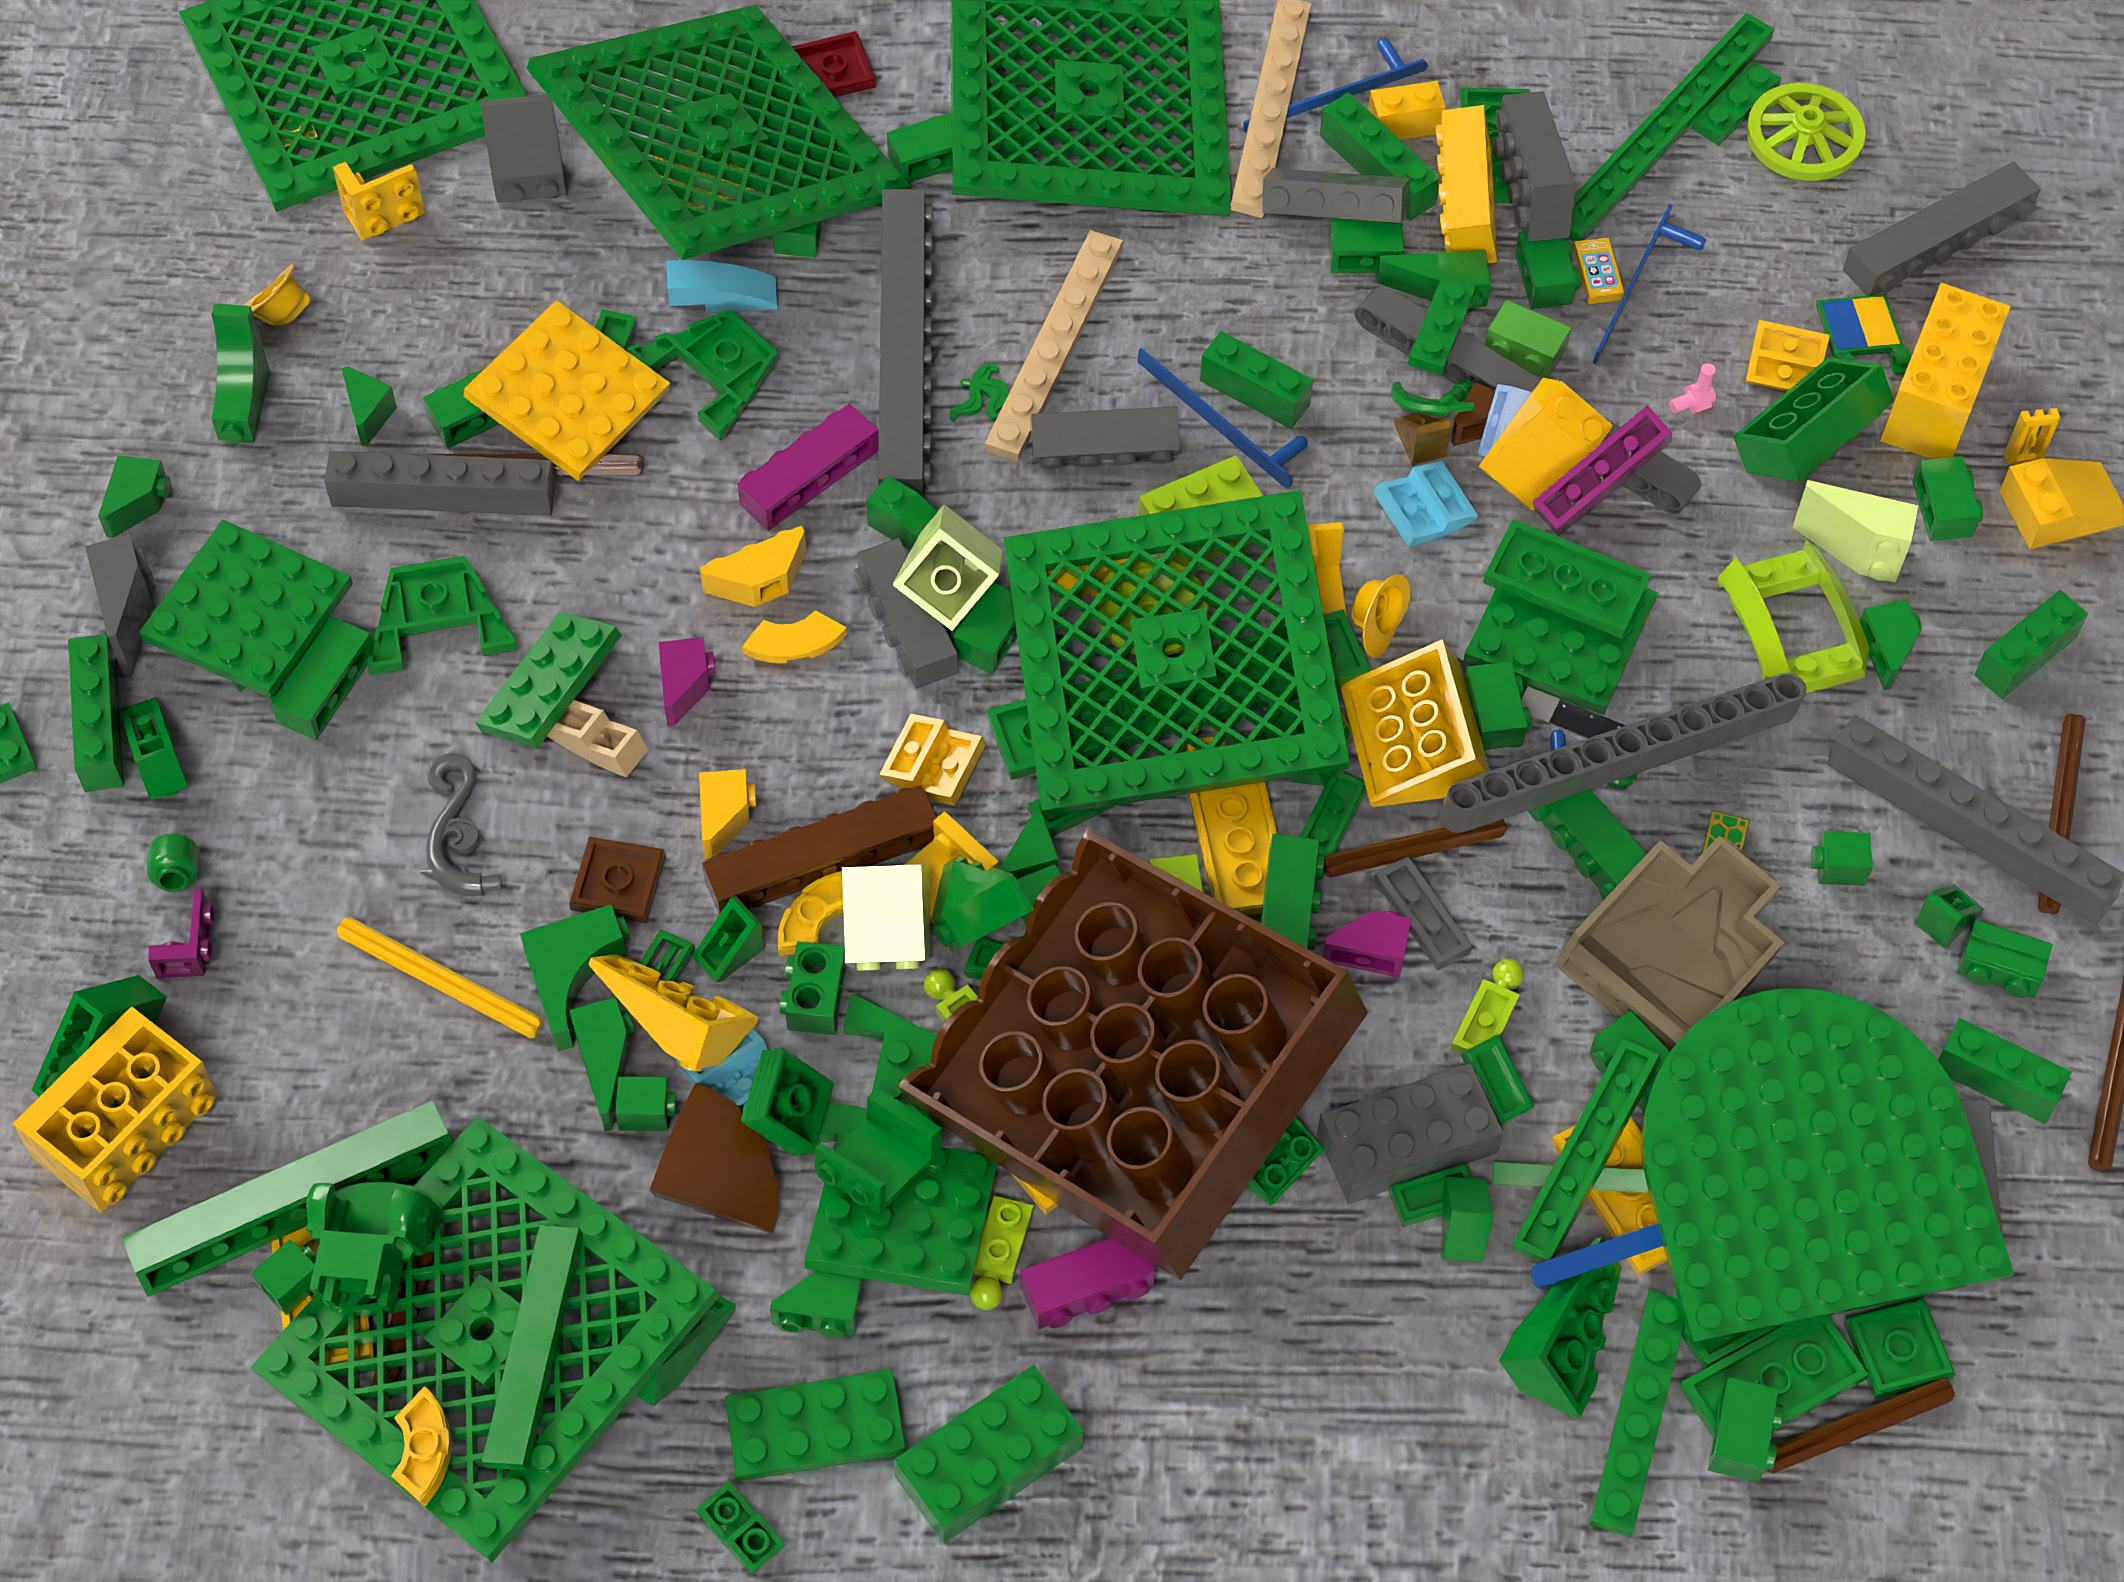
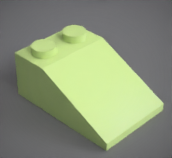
M1807 480L1792 528L1856 573L1869 576L1878 581L1896 583L1912 542L1918 505Z

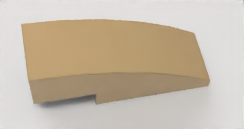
M573 700L547 735V737L580 757L623 777H627L649 750L638 730L610 721L604 710Z

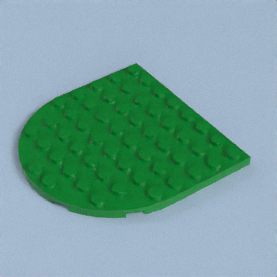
M1784 988L1762 991L1734 1000L1706 1015L1688 1030L1663 1061L1652 1082L1645 1104L1643 1132L1641 1133L1642 1164L1690 1345L2006 1279L2014 1275L1959 1095L1948 1074L1932 1052L1910 1030L1888 1014L1862 1001L1829 991L1807 988Z

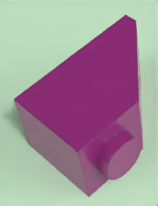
M704 637L658 642L667 726L676 725L710 690L708 674H716L713 651L706 652Z
M1371 911L1327 936L1323 958L1336 965L1400 978L1412 919L1403 917L1393 911Z

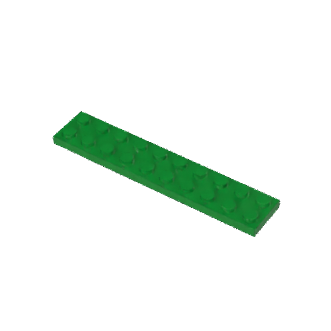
M1343 609L1323 615L1336 687L1342 686L1370 671ZM1285 625L1281 627L1276 635L1288 642ZM1253 634L1240 638L1238 641L1252 649L1261 637ZM1269 643L1260 655L1274 663L1283 651ZM1222 644L1212 646L1213 655ZM1231 649L1222 661L1236 669L1245 657ZM1290 657V659L1282 667V670L1286 671L1294 677L1292 660ZM1253 663L1244 676L1258 683L1267 671ZM1216 670L1217 683H1211V685L1220 689L1229 677ZM1126 671L1112 674L1109 680L1122 687L1131 675ZM1274 677L1266 690L1279 698L1288 685ZM1093 680L1073 685V687L1084 693ZM1140 681L1130 692V694L1142 702L1149 695V693H1141ZM1237 683L1228 696L1241 704L1250 691ZM1101 687L1092 700L1105 708L1115 695ZM1187 687L1173 689V691L1182 695ZM1199 689L1190 702L1203 710L1212 697ZM1297 692L1290 700L1298 698ZM1064 693L1068 713L1077 701ZM1161 695L1152 708L1165 716L1174 703ZM1259 697L1249 710L1254 711L1268 707L1269 703ZM1026 699L988 709L987 720L1010 780L1036 773ZM1123 701L1114 714L1127 722L1136 709ZM1221 703L1211 716L1217 720L1230 718L1234 711ZM1085 707L1076 720L1089 728L1098 715ZM1183 709L1173 722L1187 730L1196 717ZM1145 715L1135 728L1149 736L1158 723ZM1107 721L1097 734L1111 742L1120 729ZM1069 727L1073 747L1082 735ZM1166 729V731L1162 734L1161 737L1171 735L1173 733ZM1128 735L1119 746V749L1136 745L1140 742ZM1090 741L1081 752V755L1085 758L1100 755L1103 749Z

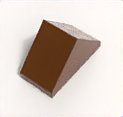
M1476 382L1474 383L1464 402H1473L1475 409L1458 412L1454 420L1451 437L1453 446L1482 439L1496 390Z

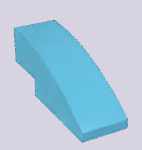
M666 260L669 306L705 304L706 313L724 312L727 310L777 309L776 277L747 267L713 261Z

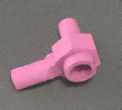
M1710 363L1703 364L1697 383L1684 387V395L1669 400V407L1672 413L1675 414L1690 409L1695 414L1712 407V403L1716 401V394L1712 387L1716 371L1714 365Z

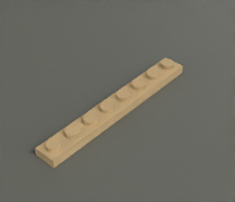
M1277 0L1251 110L1250 122L1230 205L1233 211L1259 218L1264 216V213H1262L1263 178L1276 165L1311 3L1301 0Z
M1092 230L1089 231L985 441V452L1019 463L1031 438V414L1043 413L1123 249V240Z

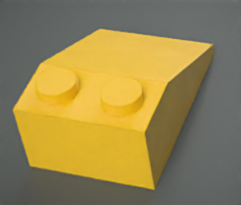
M1542 378L1478 467L1525 507L1533 511V501L1595 450L1612 429L1613 425L1564 382Z
M2041 458L2009 467L1999 491L2029 550L2124 526V504L2101 462Z

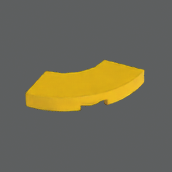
M816 610L806 619L793 624H775L763 620L743 644L742 652L751 658L769 663L783 664L787 663V660L806 657L812 659L828 652L840 643L847 635V627Z
M842 871L826 875L806 886L791 906L786 909L778 930L779 957L794 955L797 941L819 943V936L825 925L837 915L844 914Z
M424 1386L394 1417L403 1430L405 1447L402 1460L391 1476L425 1507L433 1498L445 1477L450 1461L452 1443L447 1416L435 1396Z

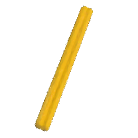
M345 917L337 927L338 936L344 941L528 1038H535L543 1027L540 1016L351 917Z

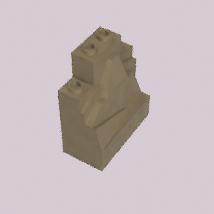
M1720 835L1692 865L1684 860L1679 851L1668 847L1660 840L1573 932L1555 966L1618 1019L1631 1010L1671 1052L1676 1043L1688 1030L1706 1015L1727 1003L1739 999L1743 992L1773 960L1785 943L1778 937L1773 928L1756 919L1772 901L1781 885L1774 880L1767 870L1758 867L1744 856L1738 846L1727 842Z

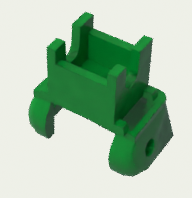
M365 1182L348 1185L334 1191L335 1186L332 1183H314L308 1192L306 1200V1216L308 1221L306 1231L312 1235L313 1239L320 1242L309 1290L314 1294H323L325 1287L323 1301L332 1307H339L341 1293L362 1294L372 1299H379L380 1296L379 1306L385 1311L394 1312L404 1261H413L414 1256L424 1255L425 1247L444 1211L442 1203L429 1192L404 1184Z

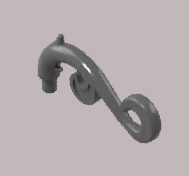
M443 754L434 759L427 771L428 782L432 788L442 794H451L453 786L445 783L443 778L445 774L454 770L463 773L464 781L432 825L426 846L429 868L421 869L420 874L430 877L452 893L463 896H483L485 891L502 890L501 874L481 876V873H470L466 867H462L461 871H458L446 859L444 845L449 837H457L455 840L449 841L448 845L451 851L459 855L470 854L479 844L480 838L478 829L473 821L467 818H455L474 785V765L461 754Z

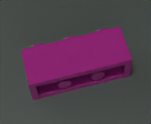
M1113 1238L1099 1241L1020 1270V1288L1038 1330L1047 1326L1052 1329L1062 1327L1068 1324L1072 1317L1085 1312L1089 1314L1100 1313L1109 1308L1112 1302L1127 1298V1300L1141 1298L1150 1291V1288L1154 1287L1155 1270L1150 1261Z

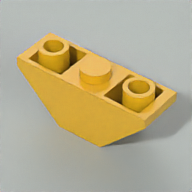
M802 525L791 530H783L770 539L757 544H749L736 553L724 558H715L700 567L701 583L705 594L752 607H757L788 594L806 554L805 531Z

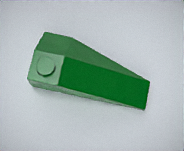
M960 855L943 866L932 919L936 924L933 929L940 943L945 947L949 946L951 951H955L1030 913L1034 908L1014 874L994 867L985 871L982 863L975 861L969 865L967 858Z
M1602 1237L1595 1238L1589 1246L1604 1242ZM1619 1262L1557 1282L1516 1328L1499 1359V1362L1520 1391L1573 1418L1581 1417L1597 1385L1599 1373L1593 1370L1597 1351L1604 1350L1607 1337L1601 1334L1605 1313H1610L1613 1310L1622 1268Z

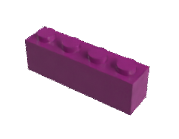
M850 403L839 411H833L826 417L824 422L811 431L808 430L802 433L796 442L783 451L780 450L774 453L769 461L761 467L746 473L740 482L737 483L739 504L767 531L771 530L879 452L878 429Z
M1647 405L1533 501L1535 511L1559 537L1672 442V432Z

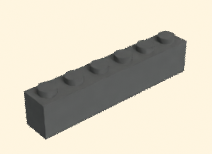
M2013 161L1850 247L1843 271L1866 296L1876 295L1880 292H1889L1908 277L1915 278L1925 268L1934 263H1943L1953 253L1964 247L1969 249L1981 238L1991 233L1997 234L2007 224L2030 216L2036 208L2035 203L2041 188Z
M329 451L324 479L331 506L547 516L552 515L556 486L551 460Z

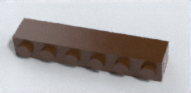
M922 785L911 789L902 788L889 797L877 801H865L855 809L841 814L833 813L826 815L818 822L804 827L796 826L789 828L783 834L767 840H755L745 848L731 853H718L708 861L702 862L704 880L719 915L731 897H737L749 910L800 892L817 879L842 871L843 867H869L923 848L934 839L933 821L937 817Z

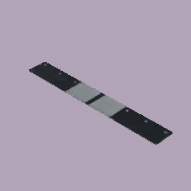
M1457 658L1465 677L1466 668L1476 665ZM1523 685V697H1520L1523 708L1528 707L1531 716L1586 738H1591L1626 726Z

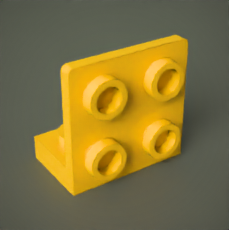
M346 162L333 167L343 212L361 241L380 235L386 230L404 222L412 221L425 213L417 171L412 164L366 184L359 173L353 174Z
M945 811L933 821V841L904 864L931 865L930 920L933 923L932 914L944 864L961 855L967 858L969 865L975 861L982 863L985 871L993 867L999 869V861Z

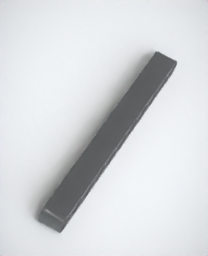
M1382 285L1377 286L1354 312L1355 318L1361 327L1408 356L1412 351L1427 314V310ZM1462 331L1459 332L1443 375H1441L1454 384L1468 379L1473 383L1476 382L1493 390H1496L1497 384H1502L1533 392L1541 381L1537 376ZM1608 420L1613 427L1601 444L1621 427ZM1660 451L1621 485L1663 511L1676 515L1684 509L1699 491L1701 480L1690 468Z
M1780 674L1456 782L1447 791L1439 812L1440 823L1451 832H1466L1787 723L1794 718L1807 693V687L1805 682L1794 674Z

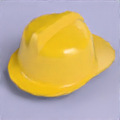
M294 264L288 266L271 285L244 304L245 306H251L255 317L270 325L280 326L294 320L309 304V294L291 275L295 267Z
M1394 574L1386 580H1370L1359 589L1352 607V619L1355 625L1363 630V645L1366 653L1371 658H1379L1385 653L1397 626L1408 609L1411 588L1408 579L1403 575Z

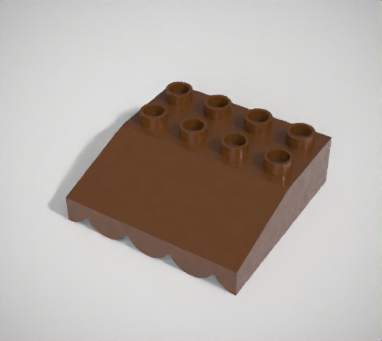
M1087 829L1076 849L1072 870L1069 873H1064L1054 878L1041 891L1033 904L1034 910L1029 913L1025 934L1011 939L997 951L982 976L977 999L964 1003L949 1016L935 1039L930 1063L913 1070L901 1081L898 1087L915 1108L1060 1207L1181 1280L1368 1012L1347 970Z

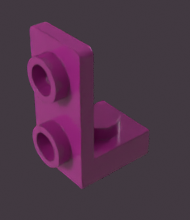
M194 889L190 943L182 944L171 941L162 945L149 946L148 961L156 978L204 976L205 961H211L212 943L210 937H207L208 926L214 925L215 912L213 903L207 902L203 889Z

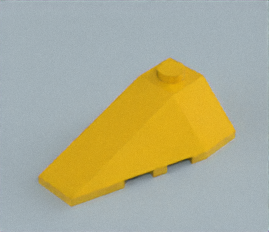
M613 954L590 958L588 965L658 1045L667 1054L678 1059L680 1066L685 1069L701 1071L703 1068L721 1065L757 1024L759 1017L737 1004L717 995L713 998V1002L693 994L695 986L686 982L659 980L661 975L659 971L620 955Z

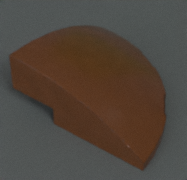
M695 1083L668 1139L652 1181L650 1192L654 1197L694 1208L696 1212L774 1234L779 1210V1183L775 1178V1171L771 1160L772 1153L766 1140L762 1135L742 1123L743 1112L738 1105L724 1095Z

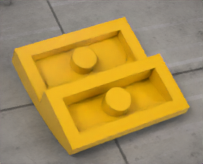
M1759 320L1745 383L1787 392L1824 361L1830 335Z
M910 714L880 772V776L883 780L899 788L911 789L922 785L928 799L955 806L986 744L982 736L949 730L944 720Z

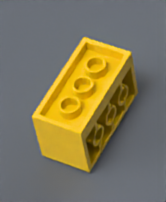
M1940 283L1899 387L1880 440L1881 442L1930 459L1954 456L2011 306Z
M131 1006L12 1124L31 1157L102 1214L110 1205H115L123 1198L127 1187L139 1175L142 1176L151 1170L156 1162V1158L168 1146L176 1144L184 1135L185 1129L197 1117L203 1116L210 1110L214 1099L218 1095L203 1062Z

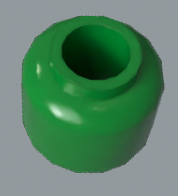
M169 833L161 835L151 842L147 849V877L152 884L168 892H177L189 887L197 879L199 849L192 839L181 834Z

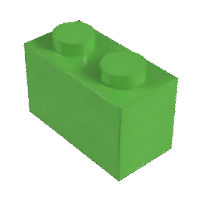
M1506 300L1488 329L1485 346L1528 372L1549 379L1567 350L1571 327Z

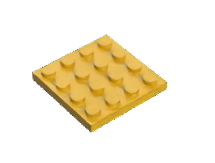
M556 300L464 388L463 397L579 481L669 391L670 382Z

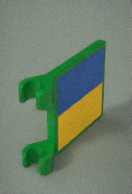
M1886 294L1817 300L1816 308L1824 332L1830 335L1828 344L1833 358L1855 361L1853 356L1889 352L1892 372L1894 374L1906 372V363L1910 362L1911 354L1903 344Z

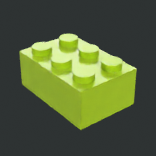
M1235 455L1140 495L1138 516L1263 495L1238 456ZM1240 541L1228 542L1227 544L1235 548ZM1202 547L1190 548V550L1197 554ZM1214 548L1205 560H1211L1223 553ZM1159 553L1158 555L1161 558L1165 553ZM1178 554L1172 560V562L1178 563L1185 568L1190 563Z

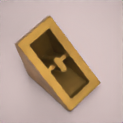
M1412 413L1393 418L1411 465L1446 457L1451 432V422L1449 419L1421 413Z

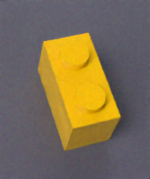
M1438 81L1370 90L1368 110L1400 140L1436 135V125H1442V110H1445L1446 106Z

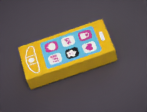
M1609 237L1574 241L1573 251L1587 303L1596 304L1622 301L1624 290Z

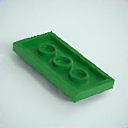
M1513 519L1484 574L1483 583L1622 639L1650 583L1652 574Z
M560 611L475 723L480 731L538 749L622 635L615 625Z
M1826 1316L1783 1325L1682 1381L1679 1388L1713 1437L1720 1392L1727 1377L1778 1388L1776 1404L1783 1405L1780 1429L1864 1382L1869 1374L1833 1322Z
M892 1369L725 1396L737 1482L898 1456L906 1452Z

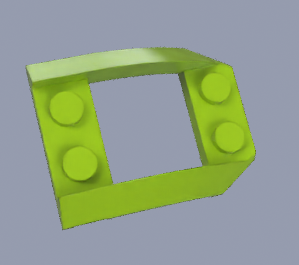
M1805 539L1804 550L1743 566L1736 556L1718 576V585L1724 587L1730 595L1729 602L1739 616L1751 640L1762 669L1763 680L1784 673L1794 674L1805 682L1807 693L1865 678L1869 646L1856 610L1833 568L1822 552ZM1819 584L1837 616L1847 644L1786 659L1777 630L1763 598Z

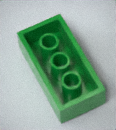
M1832 357L1824 360L1733 436L1746 473L1790 480L1792 482H1800L1806 479L1811 471L1823 461L1831 458L1837 449L1848 440L1855 438L1862 428L1872 420L1880 417L1882 412L1894 402L1881 364Z
M1032 1365L895 1458V1478L943 1544H945L1083 1449L1084 1430L1041 1373Z

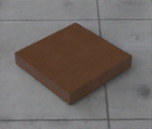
M589 836L570 899V910L585 913L612 905L616 918L623 916L625 920L647 924L666 857L665 849Z

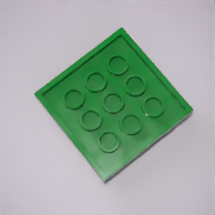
M222 519L141 628L139 634L144 642L272 699L349 591L353 582L348 574Z
M1495 589L1467 647L1463 661L1473 665L1512 661L1514 673L1521 676L1524 685L1605 715L1654 606L1658 592L1646 589L1623 638L1620 639Z
M838 1132L834 1149L852 1132ZM941 1147V1154L881 1214L874 1212L867 1206L858 1205L848 1194L839 1188L824 1183L805 1255V1269L969 1296L998 1164L982 1153Z

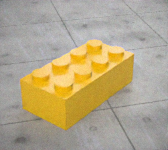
M1484 105L1442 110V125H1436V135L1441 154L1437 155L1439 175L1442 176V184H1439L1440 203L1443 205L1440 221L1442 235L1445 237L1446 252L1485 250L1487 264L1498 263L1492 148Z

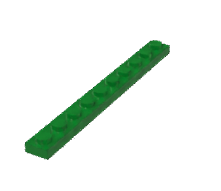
M1748 13L1743 15L1576 192L1568 238L1573 241H1581L1591 233L1690 127L1693 119L1733 81L1772 39L1774 28Z

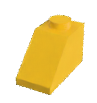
M746 769L699 773L702 841L705 859H710L718 854L750 822L749 807L757 806L755 783H747Z

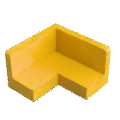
M1342 522L1307 524L1323 615L1343 609L1347 616L1340 572L1344 524Z

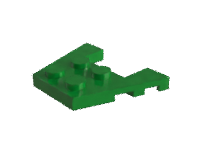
M731 310L689 324L688 330L674 335L664 333L656 336L655 342L641 347L637 343L626 349L627 352L655 372L678 356L718 391L721 396L697 414L698 421L719 440L726 436L779 360L778 351Z
M465 556L390 568L381 604L382 613L373 637L374 646L371 656L369 655L367 661L370 676L404 670L400 637L478 624L483 656L517 650L513 634L507 629L502 616L487 596L484 586Z
M850 995L843 1026L844 1033L883 1040L872 1092L879 1088L938 1126L943 1127L915 1108L898 1087L909 1073L918 1067L930 1063L931 1052L937 1035L856 995ZM829 1102L819 1134L820 1141L832 1142L835 1141L838 1132H853L867 1118V1108Z

